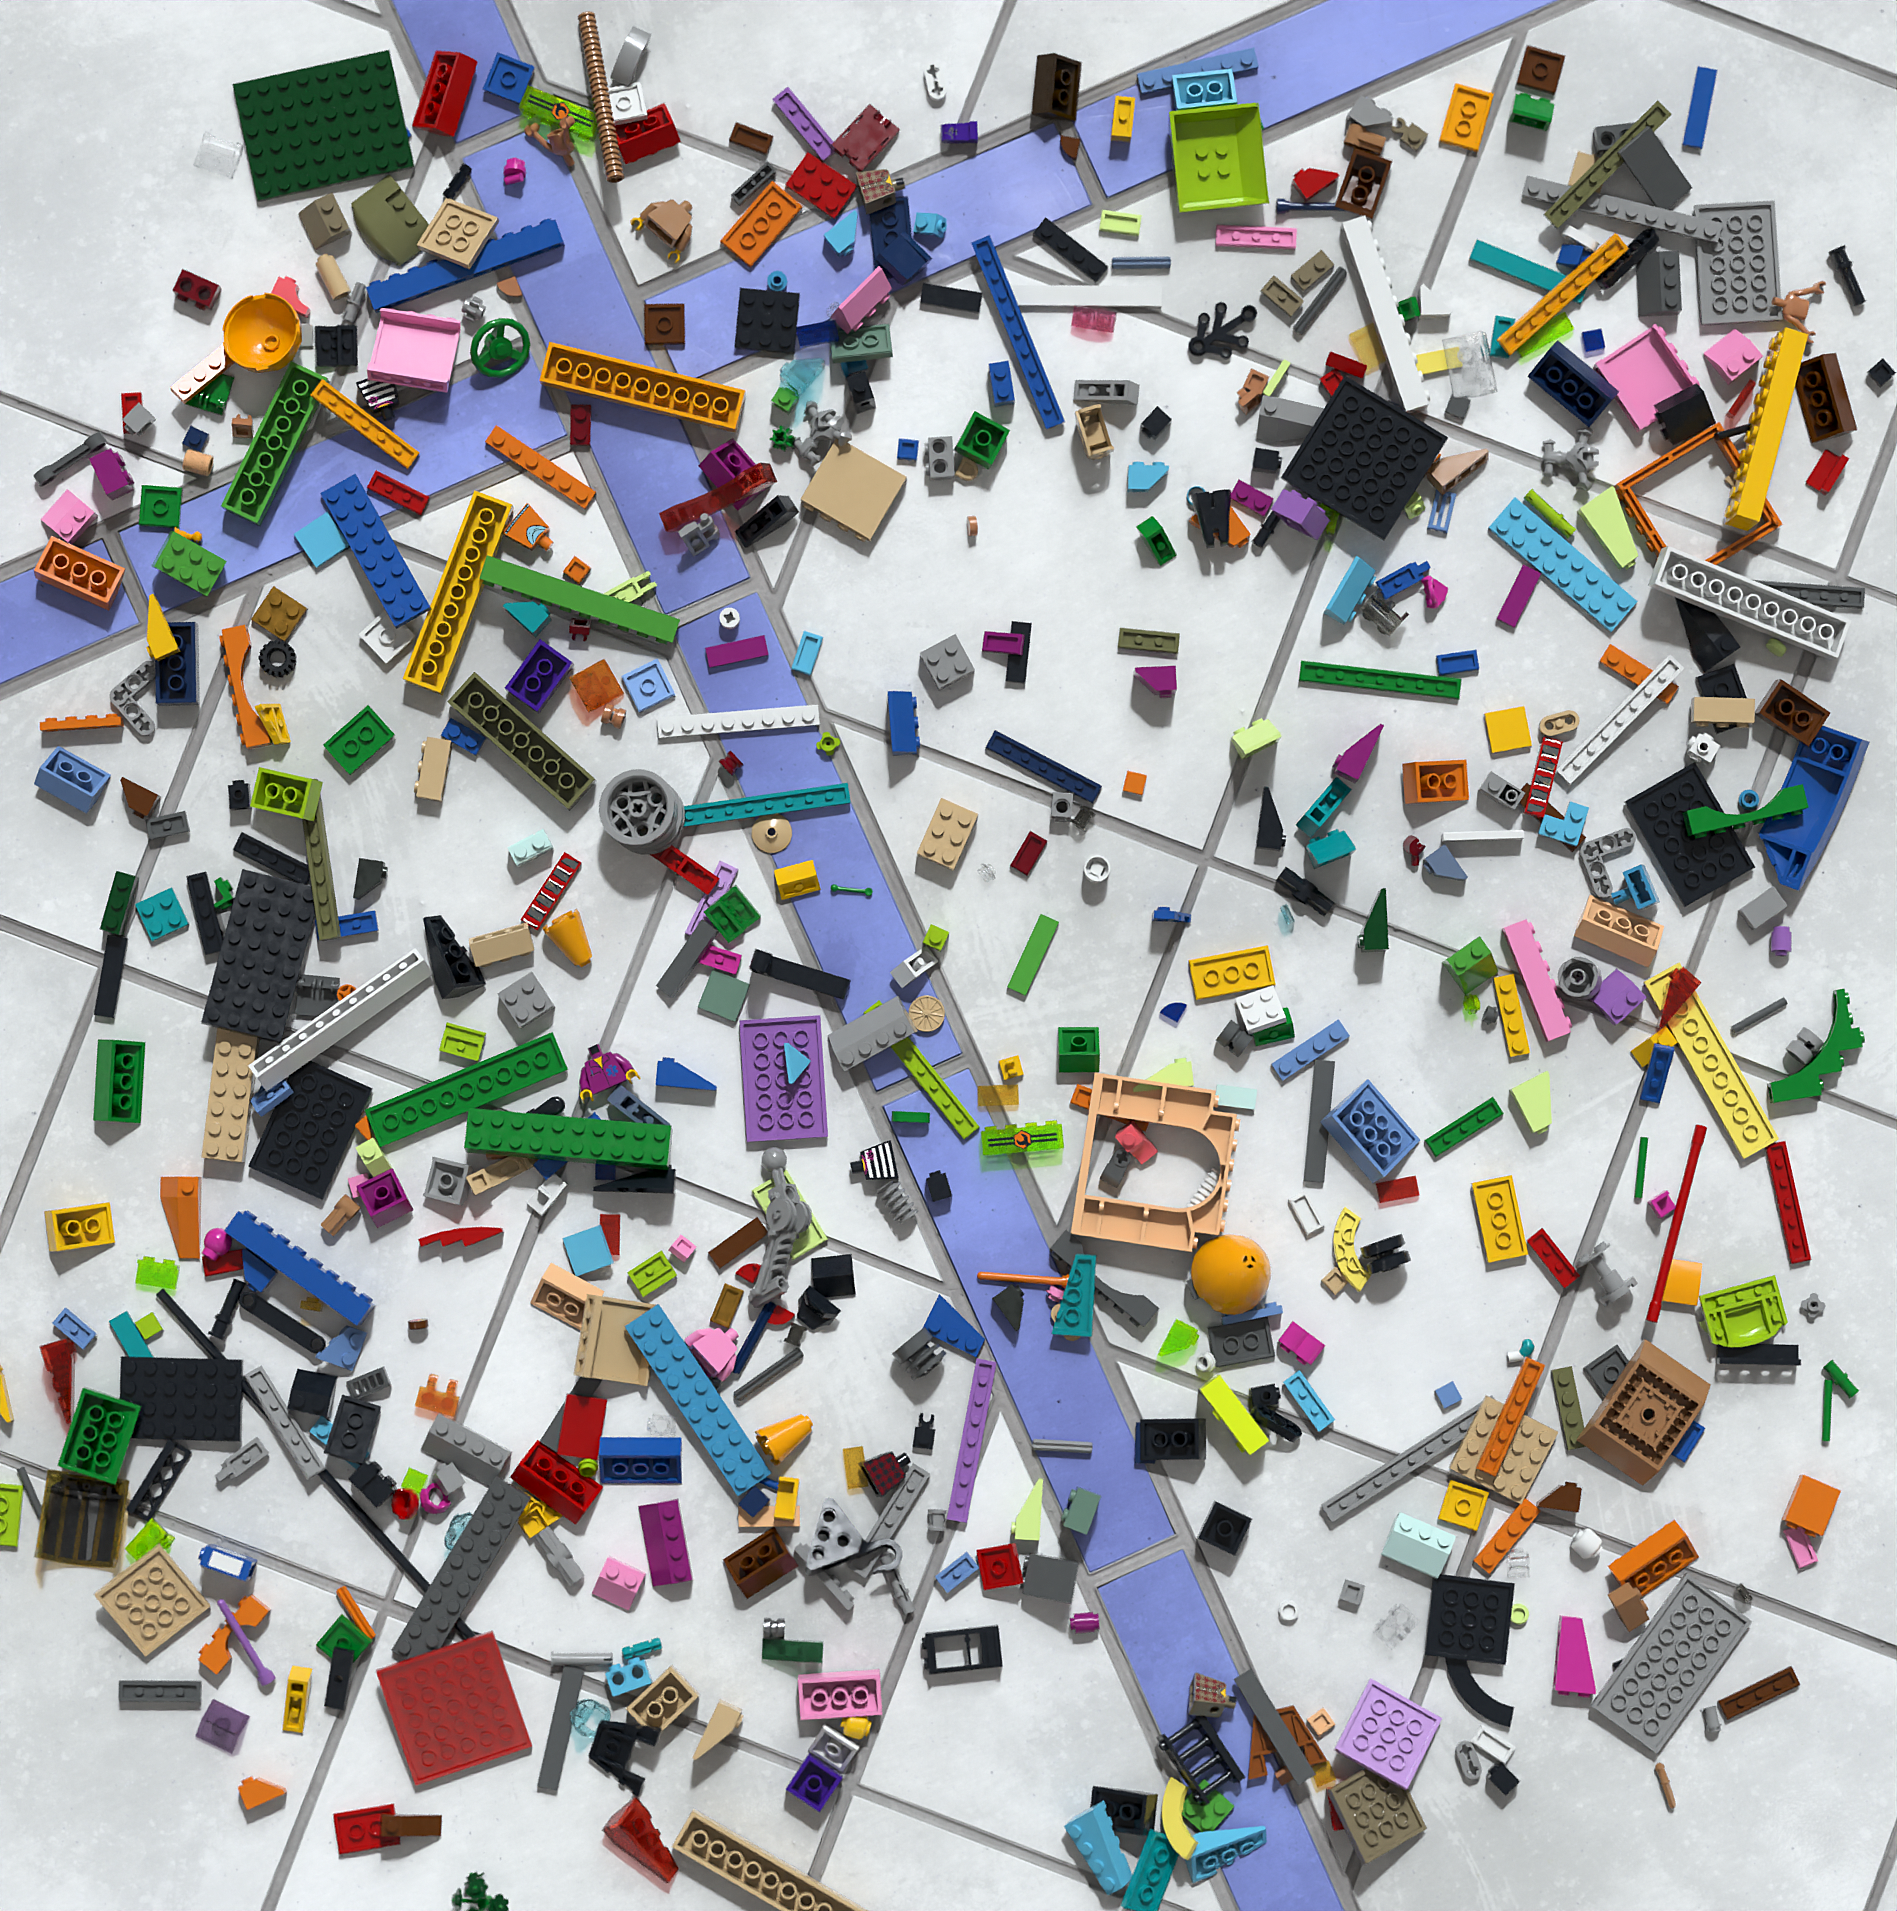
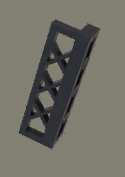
M1754 1344L1744 1347L1716 1345V1364L1801 1365L1799 1345Z
M169 1439L126 1510L132 1514H137L149 1522L192 1451ZM175 1448L186 1453L181 1461L173 1462L172 1453ZM171 1465L173 1475L171 1478L163 1480L161 1474L163 1467ZM161 1483L162 1493L160 1496L152 1497L150 1488L153 1484ZM150 1500L152 1509L148 1515L138 1510L142 1502Z

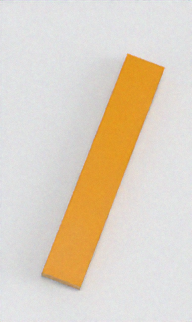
M323 379L310 394L312 398L406 469L410 467L420 453Z

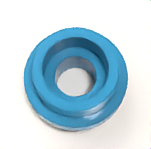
M781 271L772 272L767 279L769 288L773 291L783 290L787 285L786 275ZM777 277L781 279L779 284L773 282Z
M1745 790L1739 795V804L1743 809L1752 810L1758 805L1759 796L1753 790ZM1746 796L1752 798V802L1750 804L1745 802Z

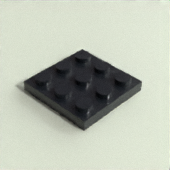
M740 288L734 348L795 354L800 293Z

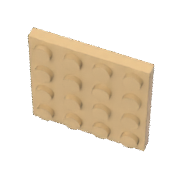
M1485 1395L1449 1468L1522 1504L1558 1431L1523 1414L1496 1476L1494 1477L1476 1469L1477 1463L1504 1406L1503 1403Z
M160 1543L94 1593L97 1600L145 1657L210 1607V1603Z

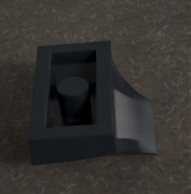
M810 1285L798 1299L797 1318L812 1330L824 1325H830L841 1312L839 1308Z

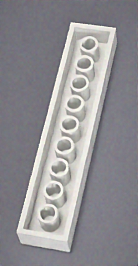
M1670 546L1661 548L1648 584L1649 587L1829 660L1838 658L1851 620Z

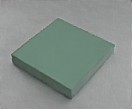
M712 969L698 1008L736 1022L750 984Z

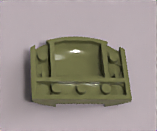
M390 174L351 203L354 220L359 232L366 243L385 260L395 262L397 266L401 267L422 251L418 249L417 243L426 231L429 223Z

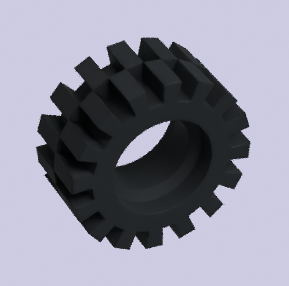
M271 640L268 644H264L263 649H260V656H258L262 669L268 675L276 678L289 675V672L294 670V665L297 662L294 649L285 641ZM275 651H281L285 655V662L281 666H274L270 662V656Z

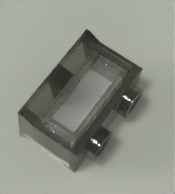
M1379 587L1360 610L1363 617L1369 621L1372 620L1382 634L1390 636L1409 614L1406 612L1400 617L1392 610L1396 605L1394 601L1389 600L1387 603H1384L1377 596L1382 591Z

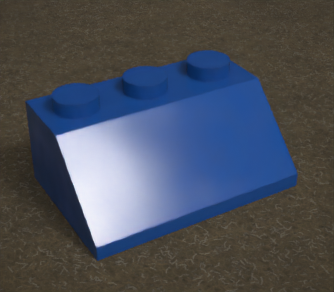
M888 691L893 756L917 754V749H920V737H915V729H919L918 716L914 717L913 709H917L916 696L912 697V692Z

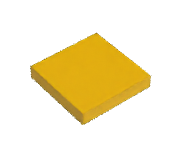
M1524 706L1484 714L1492 753L1532 746Z
M1449 1480L1437 1519L1477 1531L1489 1492Z

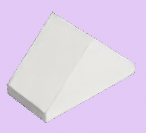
M1422 284L1419 289V311L1421 315L1419 318H1448L1452 310Z

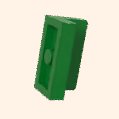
M1287 1007L1282 1008L1287 1022L1253 1033L1255 1046L1295 1038L1293 1022Z

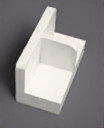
M554 1173L538 1187V1190L527 1204L543 1216L568 1184Z

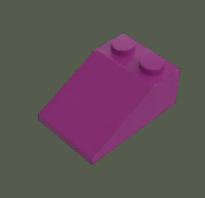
M1379 724L1348 748L1342 755L1339 754L1332 766L1335 768L1334 774L1356 783L1384 725Z

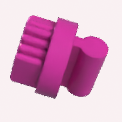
M516 157L507 159L503 171L506 185L523 182L526 177L524 160Z

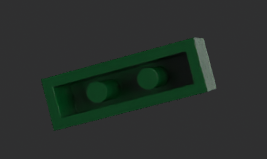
M116 871L100 930L123 936L139 877Z

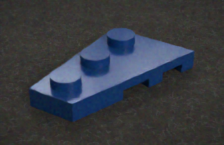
M940 1294L938 1295L923 1328L925 1327L932 1336L977 1357L985 1338Z

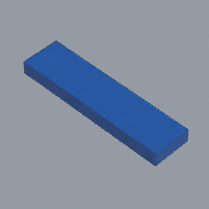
M1697 67L1682 142L1684 146L1703 148L1718 71L1716 69Z

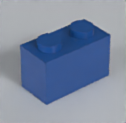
M1009 361L990 363L988 369L994 406L1015 404Z

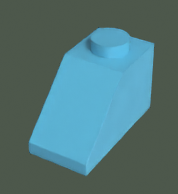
M855 210L824 234L825 241L838 257L841 255L846 256L854 249L858 214Z

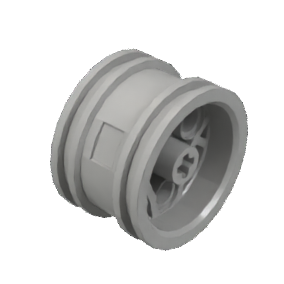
M633 769L617 775L607 784L599 801V815L603 827L612 838L631 852L641 855L662 852L678 839L685 823L683 801L679 794L664 779L651 771ZM637 789H645V791L636 792ZM662 796V801L659 804H655V798ZM627 800L628 806L620 809L622 802ZM665 815L664 820L662 821V823H661V825H660V821H661V819L663 818V816ZM626 821L628 828L621 831L619 826ZM645 827L648 828V833L645 836H640V831Z

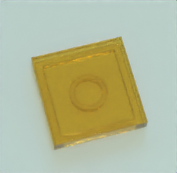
M1374 323L1349 334L1363 364L1367 365V371L1386 362Z

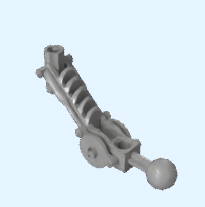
M777 1147L768 1148L762 1155V1165L764 1169L772 1172L775 1187L768 1191L770 1204L767 1208L766 1220L770 1227V1230L767 1232L769 1243L765 1250L766 1253L763 1257L755 1288L750 1290L748 1296L749 1303L754 1308H760L774 1299H780L781 1295L787 1293L789 1285L788 1281L784 1279V1273L793 1243L799 1238V1233L808 1229L812 1220L810 1206L806 1202L800 1201L796 1185L786 1183L783 1168L786 1165L787 1156L783 1150Z

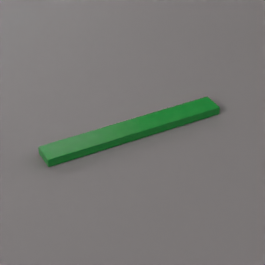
M1301 661L1299 681L1457 700L1460 698L1462 680Z

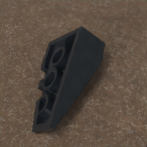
M1675 597L1680 617L1685 627V633L1689 640L1692 656L1704 673L1740 648L1738 642L1715 613Z
M441 915L424 917L423 922L434 980L441 998H458L485 986L486 982L479 966L476 967L475 962H472L467 956L466 948L464 946L461 947L455 940L454 932Z
M669 1165V1170L651 1169L595 1186L593 1191L676 1194V1169H672V1165Z

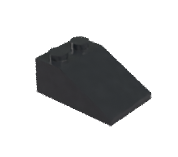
M1140 1419L1141 1460H1206V1419Z
M1093 1786L1090 1808L1104 1801L1106 1814L1113 1823L1111 1825L1113 1831L1148 1836L1150 1829L1154 1830L1158 1794Z

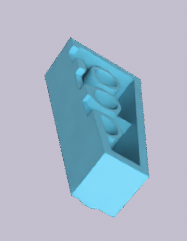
M1102 1801L1073 1817L1064 1827L1106 1894L1110 1895L1123 1888L1131 1880L1132 1873L1124 1853L1120 1851V1841L1118 1836L1114 1835L1111 1827L1113 1823L1111 1818L1107 1816L1105 1811L1106 1805Z

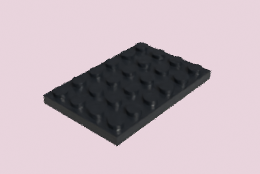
M1695 762L1624 802L1684 907L1755 868L1733 827H1728L1726 832L1714 834V831L1706 832L1707 836L1695 839L1694 835L1688 837L1682 813L1706 806L1724 813Z
M309 1061L289 1075L287 1082L294 1093L275 1106L248 1167L323 1200L373 1088Z
M121 1356L120 1399L141 1406L131 1439L241 1441L243 1359Z

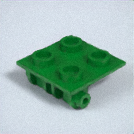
M225 374L219 375L185 404L222 416L234 377Z

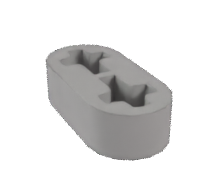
M1461 1741L1456 1745L1455 1750L1462 1771L1466 1777L1476 1779L1481 1775L1482 1768L1475 1748L1469 1741ZM1462 1745L1470 1747L1471 1750L1468 1751L1470 1758L1466 1759L1465 1754L1460 1753ZM1469 1761H1471L1474 1767H1478V1769L1475 1770L1476 1774L1472 1775L1470 1772L1467 1773V1770L1469 1769Z

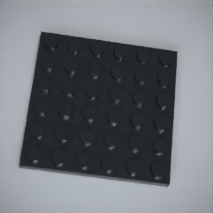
M1344 376L1284 471L1281 479L1385 541L1447 442L1448 437L1347 376Z

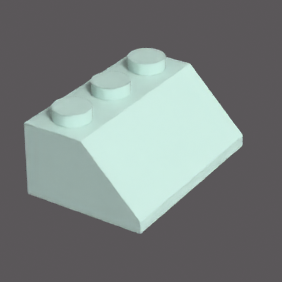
M1399 1512L1393 1521L1381 1555L1437 1579L1450 1554L1456 1536Z

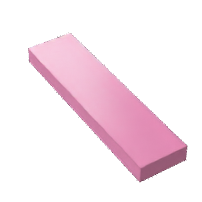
M1216 225L1215 246L1296 249L1297 228Z

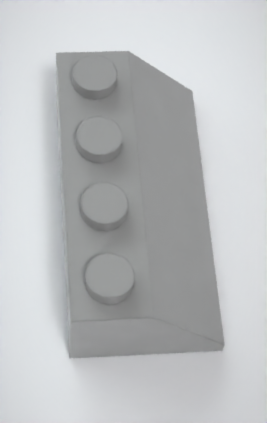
M899 996L832 1032L828 1037L834 1054L845 1072L916 1033L918 1030Z
M438 1413L421 1447L422 1450L448 1464L453 1462L457 1469L489 1486L494 1478L500 1475L512 1452L442 1413Z

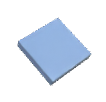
M658 658L621 676L639 713L675 696Z

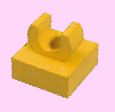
M1018 1055L999 1060L1004 1080L1024 1075Z

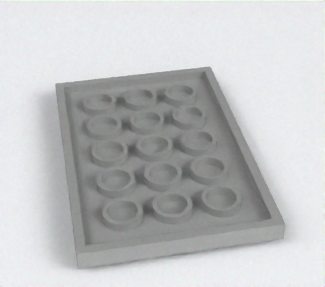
M1775 200L1694 205L1695 217L1723 223L1717 244L1696 239L1701 325L1782 321V307L1772 304L1773 297L1781 298Z

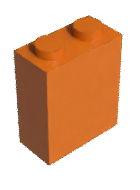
M1804 1474L1800 1475L1781 1520L1785 1521L1786 1526L1797 1530L1798 1527L1805 1529L1804 1534L1816 1538L1817 1535L1823 1536L1841 1490Z

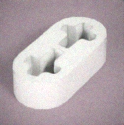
M930 62L924 68L928 94L932 100L940 101L946 96V85L942 68L938 63ZM931 67H934L935 70H938V72H936V79L934 80L932 74L927 73L930 71ZM935 83L938 84L939 89H943L939 96L936 93H932L935 89Z
M1566 225L1561 233L1568 241L1578 246H1584V250L1592 253L1599 245L1595 239L1569 225Z

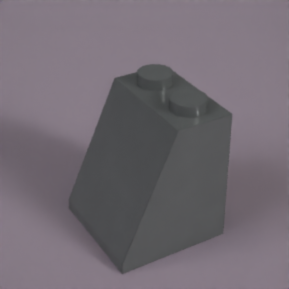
M1029 1552V1557L1025 1556L1023 1569H1026V1575L1022 1577L1023 1583L1020 1584L1019 1589H1023L1022 1593L1025 1595L1072 1604L1079 1563L1075 1560Z

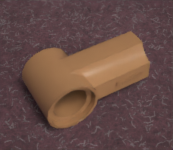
M1350 123L1343 144L1351 148H1362L1380 155L1386 137L1366 131L1367 129L1363 126Z
M346 1194L336 1203L335 1209L320 1224L332 1236H335L343 1225L350 1221L361 1209Z

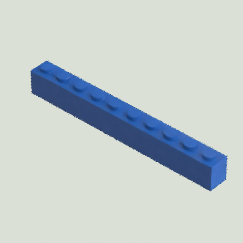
M548 218L540 221V225L534 227L528 225L521 228V232L515 234L513 232L502 235L501 239L496 241L489 239L470 269L445 259L440 261L435 259L427 262L424 267L419 268L415 266L409 268L407 273L402 275L400 273L392 274L388 277V280L382 282L381 280L373 281L369 284L370 286L366 287L375 313H379L381 308L396 307L562 247L565 244L556 220Z

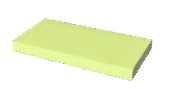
M783 1171L786 1183L795 1184L788 1171ZM773 1178L752 1190L765 1214L770 1204L768 1191L775 1187ZM797 1188L798 1195L800 1196V1201L806 1202ZM813 1213L810 1226L806 1231L799 1233V1238L793 1243L790 1253L793 1260L828 1240Z

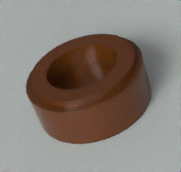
M428 1319L408 1321V1329L410 1330L424 1329L429 1326Z

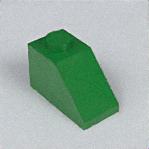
M1153 516L1136 526L1142 540L1160 566L1177 556L1163 527Z

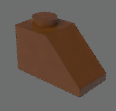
M122 777L120 781L128 806L134 810L132 814L142 819L145 816L150 818L161 796Z
M1565 1481V1485H1558L1537 1501L1536 1506L1579 1512L1582 1488L1577 1487V1483Z

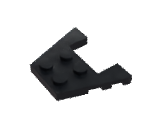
M601 1720L598 1724L588 1757L607 1773L611 1772L618 1778L620 1784L628 1786L633 1791L632 1794L639 1797L646 1778L627 1770L636 1739L655 1747L662 1728Z

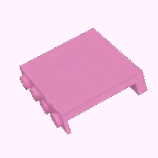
M381 308V318L372 358L367 367L368 380L447 393L461 333L460 320L450 317H436L432 314H417L413 311H398L394 308Z
M1656 324L1604 359L1599 360L1593 366L1600 376L1620 391L1614 399L1637 432H1640L1656 421L1654 413H1656L1655 404L1696 383L1700 386L1696 377H1691L1687 371L1689 367L1683 359L1680 360L1677 356L1676 347L1672 343L1669 344L1666 340V333L1661 326L1658 327Z

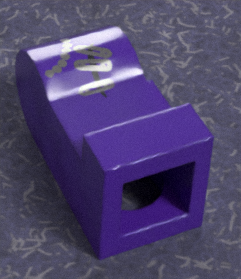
M977 121L957 124L949 123L940 126L942 143H978Z

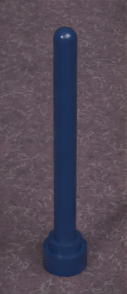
M1285 198L1276 199V214L1285 215V212L1289 213V211H1347L1335 207V203L1289 202Z

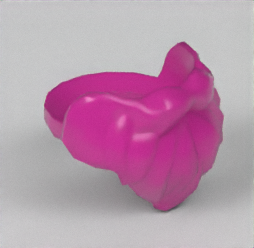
M1426 576L1421 580L1426 594V607L1436 609L1445 600L1448 587L1433 579L1432 576Z
M432 1483L427 1488L421 1489L420 1503L426 1512L440 1514L445 1512L451 1505V1501H448V1495L445 1496L443 1492L442 1501L438 1506L429 1500V1491L432 1488H437L441 1491L437 1483Z

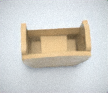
M1093 405L1075 411L1077 429L1087 458L1097 460L1113 452L1114 447L1111 444L1102 416L1101 405Z

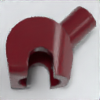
M1413 835L1408 836L1404 840L1403 848L1411 855V866H1419V855L1426 846L1418 843L1419 839Z

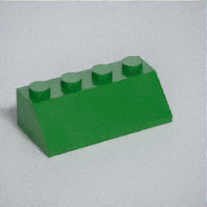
M98 1039L93 1121L141 1123L145 1042Z

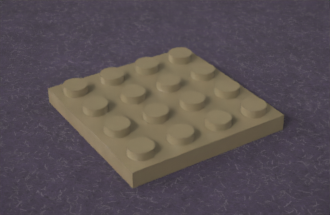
M1366 1768L1327 1790L1362 1865L1373 1861L1427 1829L1408 1788L1403 1790Z

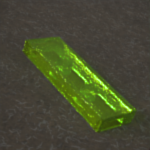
M1563 312L1549 320L1519 347L1517 352L1521 359L1573 331L1574 327L1567 314Z

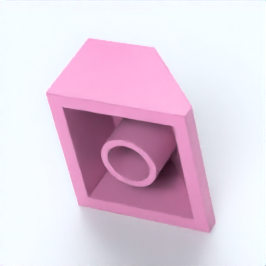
M1736 329L1732 330L1703 353L1728 385L1763 357L1751 340Z
M67 489L41 520L66 542L73 545L98 515Z
M609 1556L592 1594L629 1610L646 1573Z

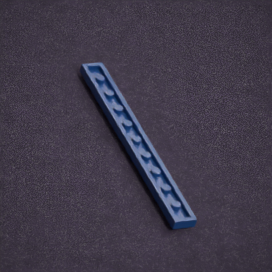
M988 235L971 242L1047 430L1065 422V419L991 236Z

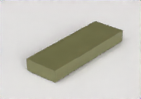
M1120 628L1118 648L1178 654L1180 633Z

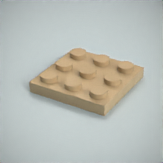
M446 198L417 243V247L419 250L470 269L498 225V217Z

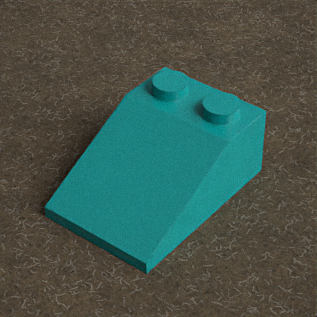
M1336 829L1328 832V837L1320 839L1318 836L1308 840L1309 844L1305 848L1314 869L1352 855L1356 851L1355 845L1345 831L1339 832Z

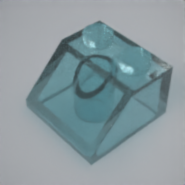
M822 358L792 360L790 364L786 362L780 369V381L787 388L795 392L796 396L800 397L825 369V361Z

